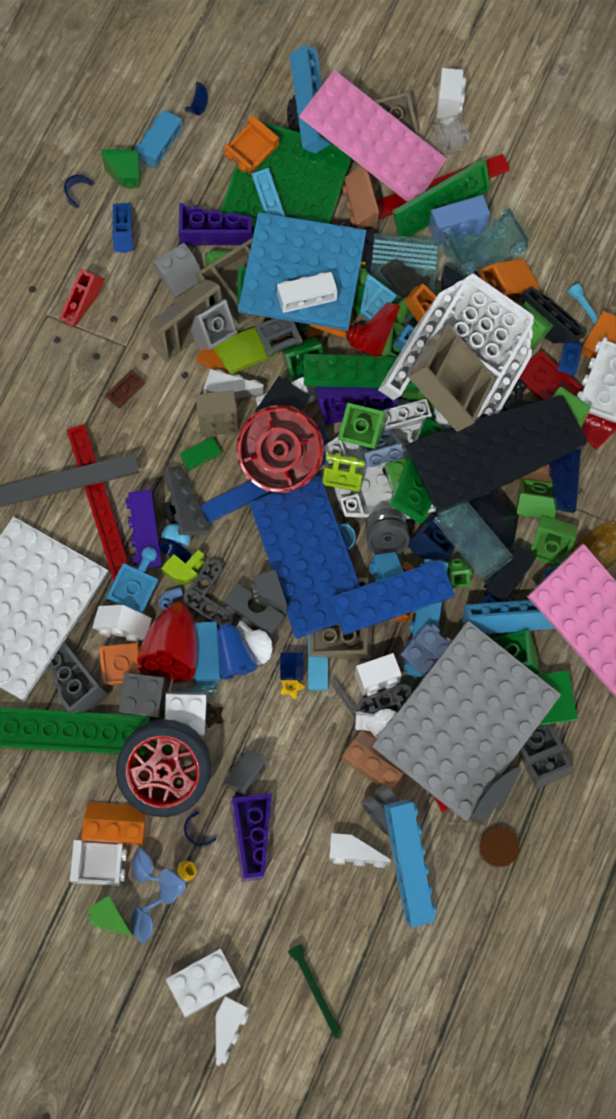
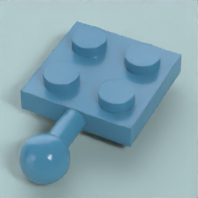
M153 547L143 549V559L138 570L125 563L122 564L106 599L143 613L158 582V579L145 573L149 563L157 557V551Z

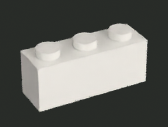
M331 272L319 273L315 276L301 277L298 280L284 281L277 284V296L283 313L337 301L338 290Z

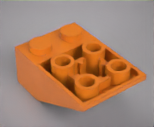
M524 259L493 263L477 270L476 276L512 301L522 298V292L530 287L535 288L536 291L540 290Z

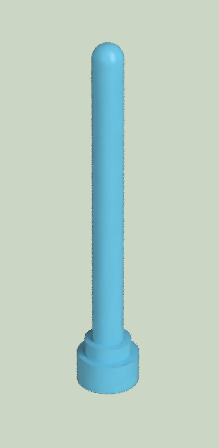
M577 283L567 292L571 298L578 300L595 325L599 317L583 296L584 289Z

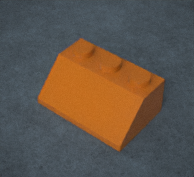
M88 802L83 819L81 839L87 843H123V845L144 846L147 814L128 804Z

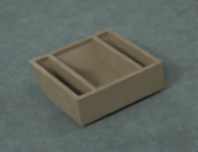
M253 238L196 273L198 283L209 280L220 286L221 300L226 299L237 330L259 317L257 315L239 313V304H237L238 267L247 268Z
M205 280L203 283L200 282L190 293L182 295L177 303L169 305L164 313L151 319L148 325L152 348L166 363L194 342L191 329L195 316L221 301L220 286L209 280Z
M448 323L425 344L408 376L411 382L417 386L457 432L475 422L495 380L494 375Z

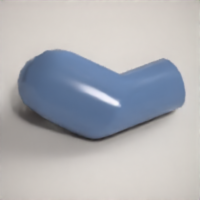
M181 587L163 592L159 600V607L165 610L172 604L174 598L183 596Z

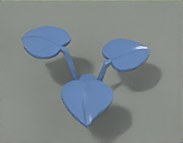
M137 848L132 864L135 878L140 883H145L147 878L158 881L161 891V899L145 906L143 910L140 907H136L132 913L131 925L136 938L142 944H145L153 930L152 918L147 913L148 909L161 902L165 904L173 903L179 895L184 894L186 881L178 877L171 869H163L159 878L153 877L151 875L153 863L150 856L142 848Z

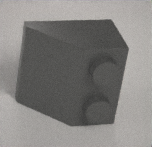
M276 570L253 576L251 592L253 593L254 600L258 599L259 605L264 608L270 605L283 614L284 617L287 616V603Z
M247 750L245 754L241 753L236 760L237 766L234 770L230 769L224 778L226 780L225 786L241 797L248 796L268 767L265 757L250 750Z

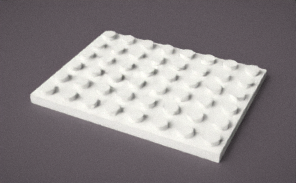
M12 517L0 535V688L24 702L108 576L109 570L15 517Z

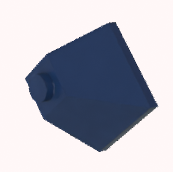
M432 514L409 541L408 547L420 558L446 559L460 542L461 538Z

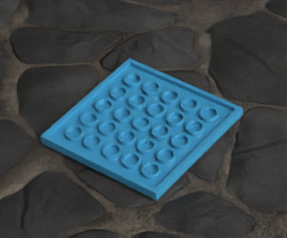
M258 212L238 312L348 331L366 230ZM319 273H332L338 290L337 301L285 313L282 312L277 296V284L284 281L298 280L301 277L315 276Z

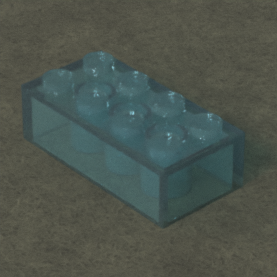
M469 502L445 510L433 520L484 582L514 558Z

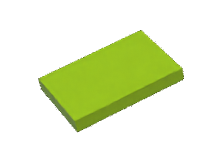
M255 327L235 334L213 348L230 374L276 357L279 353L278 351L271 357L266 355Z

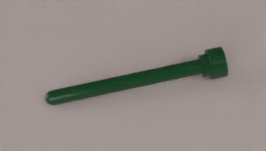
M300 944L288 950L290 958L297 961L334 1038L339 1039L341 1032L304 958L305 949Z

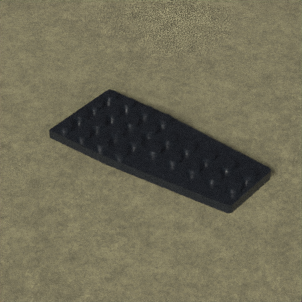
M559 395L476 419L472 425L458 432L453 427L405 444L404 448L438 514L489 494L583 448L587 443V439L565 398Z

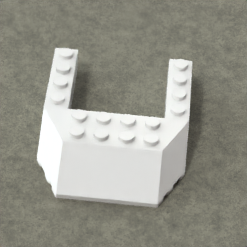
M471 274L437 295L414 328L378 390L392 400L401 396L410 381L408 376L425 344L448 323L495 377L494 383L476 419L497 414L502 409L532 356V349L530 348L533 337L532 325L534 315L475 274Z

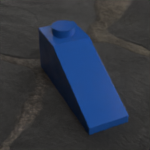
M131 203L113 204L112 234L115 252L126 253L133 251Z

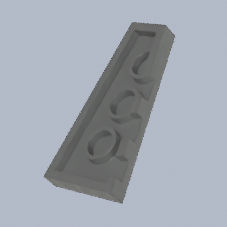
M167 467L164 470L168 491L172 493L170 500L176 510L174 515L175 521L179 522L180 526L178 534H208L211 530L182 467Z

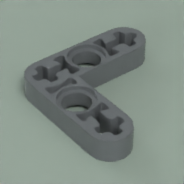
M211 559L205 564L186 591L184 604L209 622H217V627L228 623L232 626V614L206 597L222 574L221 562ZM215 565H217L218 571L212 572L211 578L213 579L211 580L210 577L207 576L211 571L210 566L214 567ZM202 579L207 580L209 583L205 589L198 587V582ZM196 596V601L201 604L200 608L197 609L198 604L195 602L190 604L188 597ZM206 605H211L214 611L212 614H205L203 608ZM218 610L220 611L219 616L222 618L228 616V623H221V619L216 616Z
M400 684L363 698L359 701L357 708L358 711L375 714L379 710L399 707L400 710L405 703L401 696V691L405 690L407 692V699L413 692L408 685ZM388 696L390 697V703L385 706L381 705V698ZM374 700H376V703H377V705H378V707H379V708H377V709H376L375 704H374V702H373ZM365 704L371 706L368 712L362 710L365 708Z

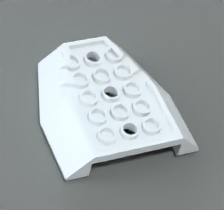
M427 399L383 410L388 414L384 431L391 429L394 431L402 444L403 458H408L404 448L405 444L415 441L422 421L426 417L432 418ZM338 437L324 446L326 458L328 453H340L341 456L350 458L355 456L363 460L362 453L356 444L340 441ZM326 461L327 465L333 466V462ZM388 462L381 463L377 467H367L366 464L364 468L356 466V471L363 472L360 492L334 487L339 506L345 517L368 518L371 513L382 508L396 509L389 505L392 491L387 476L382 471ZM339 464L341 468L350 469V465ZM432 503L428 513L436 511Z

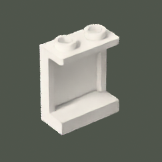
M74 840L70 882L74 884L120 886L121 881L125 880V869H122V863L127 859V849H124L123 843L103 844Z

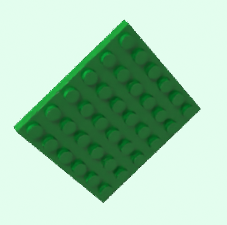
M260 121L279 137V146L254 172L269 168L285 217L330 224L352 158L332 142L317 153L303 149L300 132ZM236 164L220 213H233L252 217V229H255L258 212L264 213L252 174L249 175L246 171L242 172Z

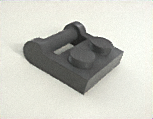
M273 318L255 326V330L268 357L273 356L274 353L303 343L293 321ZM290 333L293 336V338H290L273 346H271L269 343L270 341H273L277 338H280Z

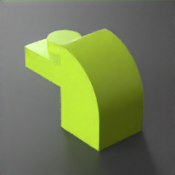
M197 550L186 564L173 554L161 568L162 574L176 584H190L197 577L195 570L198 571L205 563L204 554Z

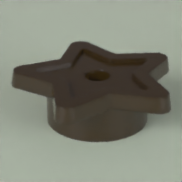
M207 703L205 713L207 728H210L214 723H223L220 716L223 707L216 708Z

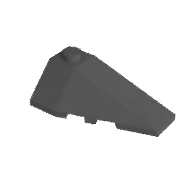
M64 641L49 663L54 676L53 681L58 690V698L70 714L93 709L109 695Z

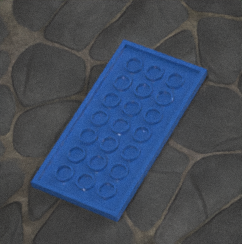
M321 476L312 478L311 481L297 490L286 493H272L249 502L271 568L276 570L287 603L286 612L295 638L299 639L339 624L330 597L359 588L360 584Z

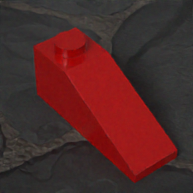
M80 268L59 319L75 327L99 295L105 278Z
M386 303L360 330L353 349L368 356H382L400 306Z

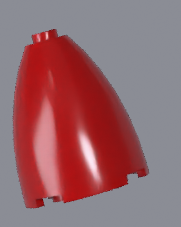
M175 602L168 606L149 628L137 657L138 669L143 674L173 679L174 683L187 682L194 677L198 651L197 633L191 612L184 603Z

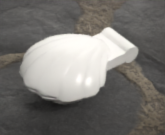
M239 621L236 628L257 664H265L272 656L273 646L271 638L266 632L261 630L253 631L245 622Z
M391 709L379 710L375 714L358 711L356 713L355 729L370 731L378 738L397 712Z

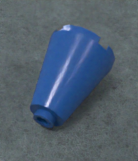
M230 623L220 626V630L217 631L221 679L234 678L233 676H242L257 670L258 664L236 626H231Z

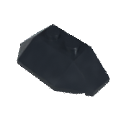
M533 287L522 292V303L524 304L527 301L554 325L545 336V339L552 343H574L586 335L579 323L551 298L536 291Z
M498 489L460 505L498 555L514 545L519 515Z

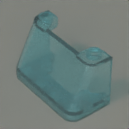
M510 208L501 211L502 217L498 221L494 219L491 227L464 237L461 236L460 232L454 235L452 230L443 232V252L463 274H471L476 270L526 252L529 240Z

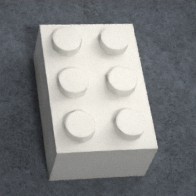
M221 949L165 979L185 1018L240 988Z

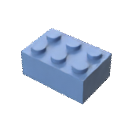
M483 195L431 210L428 228L435 246L447 245L451 241L464 240L468 236L474 234L481 235L486 231L490 212Z

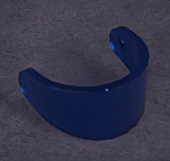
M196 82L193 101L190 107H185V111L199 116L203 114L207 107L208 92L202 83Z
M72 175L64 184L66 199L75 208H78L79 204L69 197L68 192L70 188L77 183L94 185L92 180L83 175Z
M164 537L159 545L160 550L167 556L172 557L174 554L185 564L192 557L190 551L171 539Z
M197 811L185 821L184 834L190 844L203 848L213 844L217 839L214 838L207 843H197L190 839L187 834V827L189 822L199 814Z

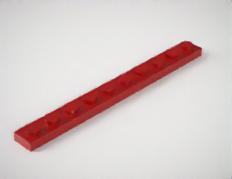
M85 425L67 429L77 466L82 467L96 463ZM102 482L85 486L84 488L114 581L122 564H129Z

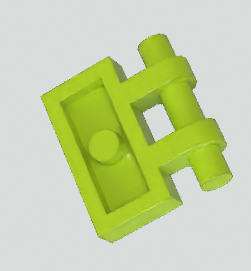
M328 453L326 461L333 462V466H325L323 485L360 492L363 472L356 471V466L364 468L365 460L358 459L355 456H352V458L341 456L340 453ZM339 464L350 465V469L341 468Z

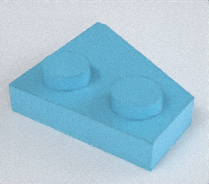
M368 274L360 315L370 321L386 303L392 304L397 295Z

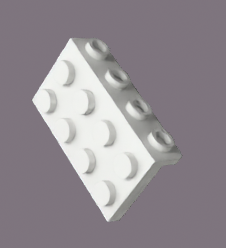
M604 337L602 342L598 340L595 351L598 353L596 358L592 357L588 366L591 369L590 374H585L582 385L585 387L583 392L579 391L577 398L591 406L590 414L615 423L616 344L607 341V338Z

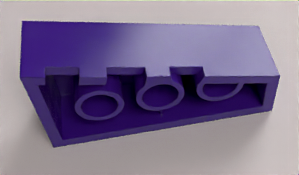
M179 203L178 233L180 245L183 243L185 245H242L252 238V217L233 213L222 214L218 210L212 209V211L203 210L199 206H194L193 208L186 206L184 203Z
M316 386L325 425L342 422L347 403L383 411L398 407L397 398L392 400L380 392L379 388Z
M152 490L128 492L129 497L125 498L126 508L131 511V516L128 517L129 528H133L134 535L130 536L131 545L136 548V554L133 555L134 566L139 568L143 559V549L153 547L157 551V557L149 563L147 569L162 567Z
M272 793L232 798L230 801L242 882L261 880L265 875Z

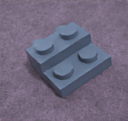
M392 429L383 432L375 449L357 445L367 467H377L381 463L398 461L404 457L402 444Z
M428 624L423 625L399 654L424 677L452 642L450 638H443L439 635L440 630L433 624L430 626Z

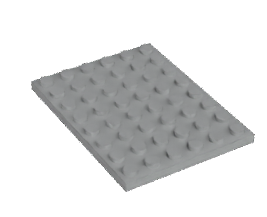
M467 621L371 747L464 821H467L486 792L496 783L561 694Z

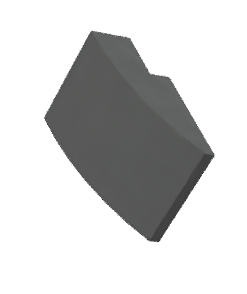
M551 724L538 726L518 752L536 789L573 774V766L566 756L563 745Z
M517 767L509 771L494 783L479 802L470 819L485 826L494 809L501 811L521 768Z

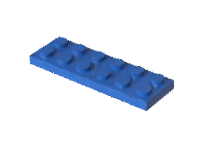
M439 560L332 596L330 600L343 635L454 598L455 594L442 561Z

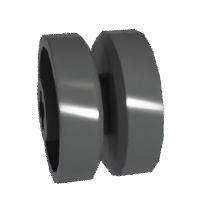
M382 508L368 516L365 528L367 545L371 552L375 555L396 552V555H399L406 550L409 545L407 519L402 512L393 508Z
M382 784L375 790L376 798L369 795L361 801V805L374 824L385 835L389 836L384 805L400 800L386 785Z

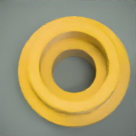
M187 860L180 862L178 865L179 877L185 881L192 880L197 873L195 864Z

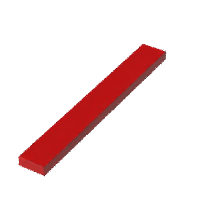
M503 154L484 160L487 165L489 179L507 173L510 170ZM463 169L433 179L426 191ZM397 193L376 200L379 220L393 215L392 211L404 205L407 201Z

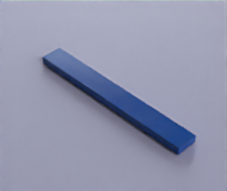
M325 452L320 468L327 465ZM249 481L201 505L200 508L207 520V524H210L271 492L263 490Z

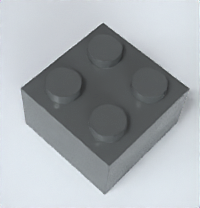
M125 672L119 712L160 717L166 677Z

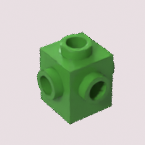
M456 558L452 561H446L448 563L447 576L452 589L470 587V577L473 574L472 567L468 566L466 559Z

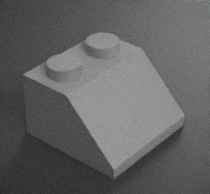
M184 243L154 261L156 274L175 299L198 284L196 273L201 271L195 257Z
M226 299L219 301L195 316L191 333L197 348L210 350L237 334Z

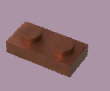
M131 369L105 396L120 409L145 385V381Z

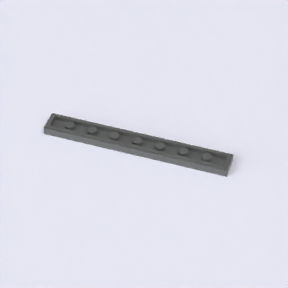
M136 454L0 486V507L138 474L140 471Z

